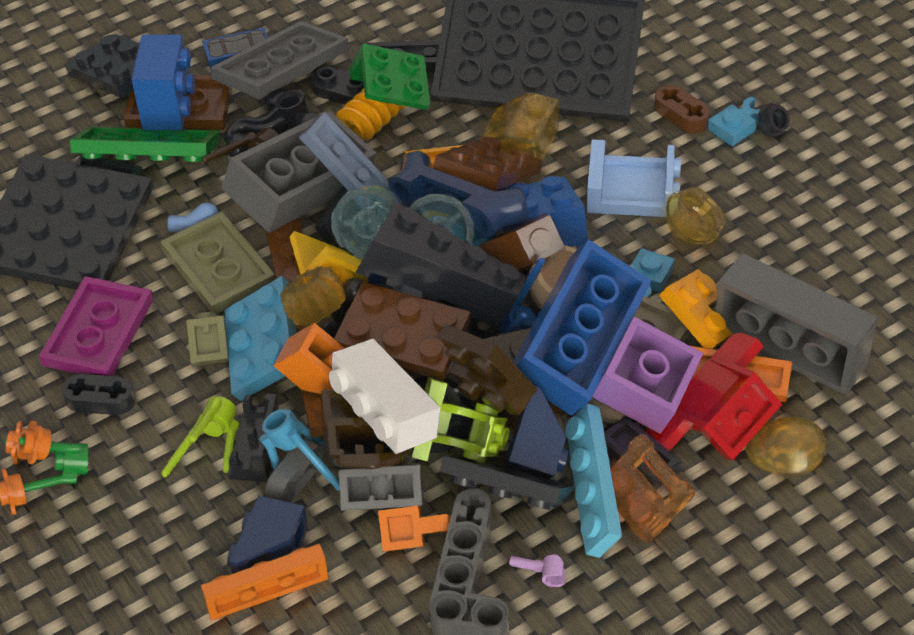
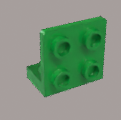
M362 43L349 68V75L352 80L364 82L365 98L427 110L430 106L425 57L423 55Z

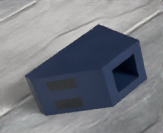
M258 495L253 509H248L244 515L242 534L238 543L233 542L228 552L227 565L231 567L232 574L251 568L256 563L271 561L299 549L308 530L305 507Z

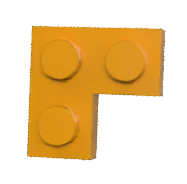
M699 269L669 285L659 294V297L703 348L714 349L732 335V332L726 327L724 318L710 308L717 302L718 290L716 284Z

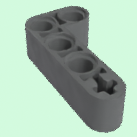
M477 488L463 490L457 495L454 502L429 602L432 635H509V609L506 603L496 597L477 594L492 530L491 499L486 492ZM462 581L460 584H453L452 582ZM446 616L455 617L453 619H443ZM486 623H496L497 625H494V626H486V625H483V624H486Z

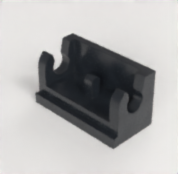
M266 393L264 407L253 405L251 395H246L243 401L244 413H242L234 450L230 454L228 479L267 482L271 461L266 448L259 438L265 434L262 430L264 420L271 413L279 410L277 394Z

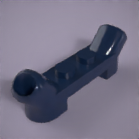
M413 151L404 155L400 161L401 170L390 177L388 181L391 194L403 206L418 211L428 204L466 219L470 233L483 238L493 236L501 228L522 225L528 220L525 194L519 187L491 191L433 169L429 156L421 151Z

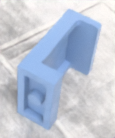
M592 140L587 189V213L671 217L672 203H679L680 182H673V178L680 179L681 158H674L675 145H668L666 158L605 155V140Z

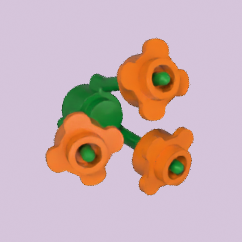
M18 421L16 431L10 430L4 441L6 453L11 454V458H13V465H18L20 459L28 460V464H34L36 459L45 460L48 453L53 452L54 470H61L62 474L23 484L19 473L8 476L6 469H1L3 481L0 482L1 506L9 504L11 515H16L15 507L26 504L25 492L62 483L76 484L77 475H87L89 460L88 444L51 441L50 429L38 426L36 421H30L28 429L23 428V422Z

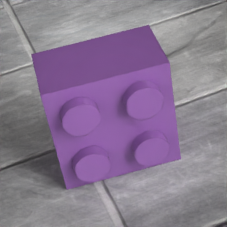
M633 317L593 398L661 434L675 414L703 353L648 323Z

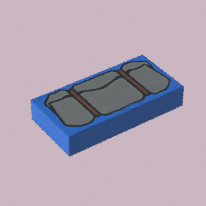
M265 28L202 41L209 68L267 39Z

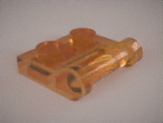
M646 434L635 437L630 442L628 451L610 469L618 512L639 538L647 543H650L695 495L693 487L687 481H681L654 450V443ZM642 462L649 467L668 489L669 494L666 500L662 498L637 469Z

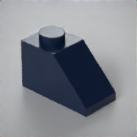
M536 387L538 389L518 416L503 465L550 479L555 476L556 472L562 473L566 464L568 450L563 449L566 436L543 392L539 387Z

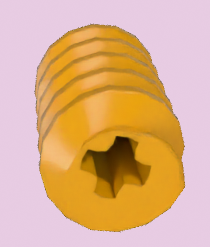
M363 88L360 93L354 96L353 100L346 103L345 107L337 112L336 117L364 141L372 139L375 133L382 130L383 125L388 124L391 118L397 116L399 110L404 109L406 106L365 98Z

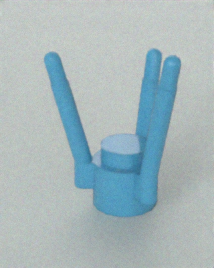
M280 409L271 413L263 422L262 430L265 434L259 440L268 452L273 470L280 464L276 448L290 451L298 447L337 491H340L339 480L302 439V435L323 446L325 449L324 441L319 436L311 438L310 429L299 421L290 409Z

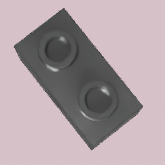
M405 463L373 470L349 467L339 469L341 511L422 506L424 503L422 463Z

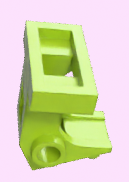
M428 377L424 391L440 407L437 438L410 448L409 455L412 458L428 461L432 442L464 449L463 456L465 458L480 462H486L487 457H497L499 450L504 451L510 429L505 427L508 418L498 416V411L486 404L476 403L475 409L444 402L447 383ZM452 413L473 418L468 440L446 435Z

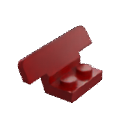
M736 333L730 336L691 379L675 414L661 434L649 427L645 432L670 452L691 428L694 431L701 432L725 459L733 461L782 406V403L754 371L745 368L764 347L757 338L744 333Z

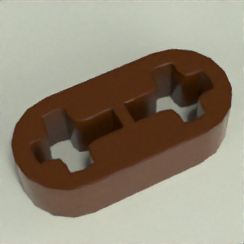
M664 85L656 90L654 107L659 115L688 133H701L708 128L710 109L705 103L676 85Z

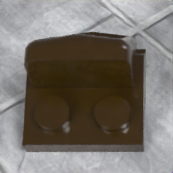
M334 390L321 391L320 400L325 454L329 464L338 467L373 470L399 465L403 461V455L410 454V449L395 454L384 441L378 439L371 426L362 417L355 414L352 406L340 393H336Z

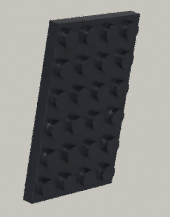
M447 0L431 90V100L629 122L645 0Z

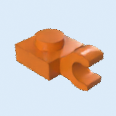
M420 506L378 511L383 552L425 547L424 534L447 532L451 515L442 514L422 517Z

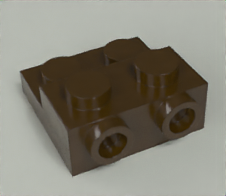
M447 324L444 325L436 336L448 348L445 354L454 362L448 372L459 382L457 389L467 398L476 401L479 397L489 407L498 412L506 409L510 414L520 415L538 389L498 345Z

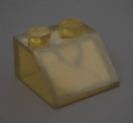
M526 92L495 110L481 138L487 136L502 141V146L511 149L513 147L528 149L532 152V156L543 160L559 129V99Z

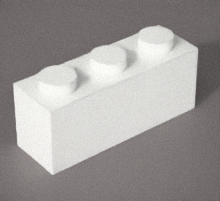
M374 339L333 353L332 371L329 373L332 388L347 400L355 414L362 417L374 430L378 439L384 441L395 454L437 438L440 407Z

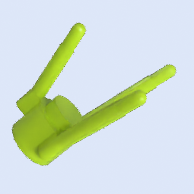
M213 396L208 400L196 424L162 470L161 475L163 477H167L190 445L198 439L202 432L212 437H219L223 433L227 434L223 472L228 473L230 454L234 449L235 434L240 425L238 421L233 419L236 414V407L230 400L221 396Z

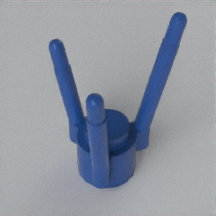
M543 258L537 260L517 300L499 327L501 335L532 328L533 321L536 320L535 313L529 307L522 306L521 303L545 264Z

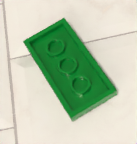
M87 127L70 139L71 153H82V158L86 159L102 158L103 154H115L116 159L120 160L135 159L136 155H149V159L153 161L169 160L170 156H183V161L198 162L202 161L204 156L210 154L220 144V130H143L142 128Z

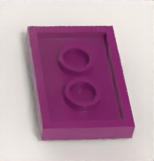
M85 276L39 355L41 366L76 374L113 376L154 300L152 290Z

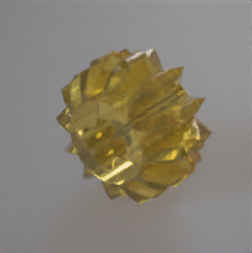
M317 266L313 270L307 269L305 273L297 275L296 279L287 283L286 288L280 294L281 303L284 306L283 310L289 319H292L295 325H302L303 327L311 325L313 322L319 323L323 318L330 317L333 311L339 310L340 304L346 299L342 281L337 273H334L331 267Z

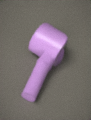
M548 555L543 561L511 556L510 566L542 572V582L547 586L561 587L565 584L566 570L563 568V560L558 555Z

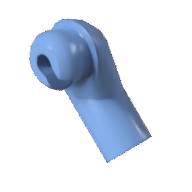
M207 202L200 204L187 216L170 215L168 218V231L178 233L219 213L218 208L213 203Z

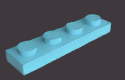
M587 403L575 416L569 419L565 425V435L568 440L571 459L570 466L576 486L575 498L578 503L586 555L600 558L622 537L600 407Z

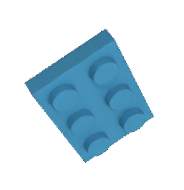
M283 276L224 310L231 394L240 401L244 400L246 395H253L285 377L273 365L287 339L296 334L297 330L291 283Z

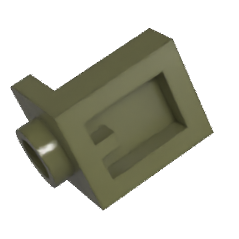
M205 312L195 315V319L186 320L192 367L229 362L226 322L223 315L217 316L214 312Z

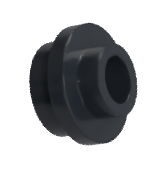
M770 103L761 107L758 113V124L766 136H780L788 128L790 122L789 114L783 106Z

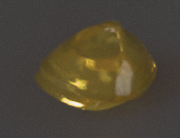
M691 187L677 191L668 198L665 215L667 225L674 237L685 243L697 245L711 243L718 238L720 230L725 224L726 217L720 207L705 191L698 187Z
M802 417L778 418L766 422L746 445V452L754 465L762 470L789 475L806 474L814 470L822 461L825 453V436L822 429L809 419Z

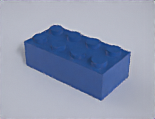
M587 239L566 263L513 363L534 386L541 389L546 400L572 416L593 397L651 280Z

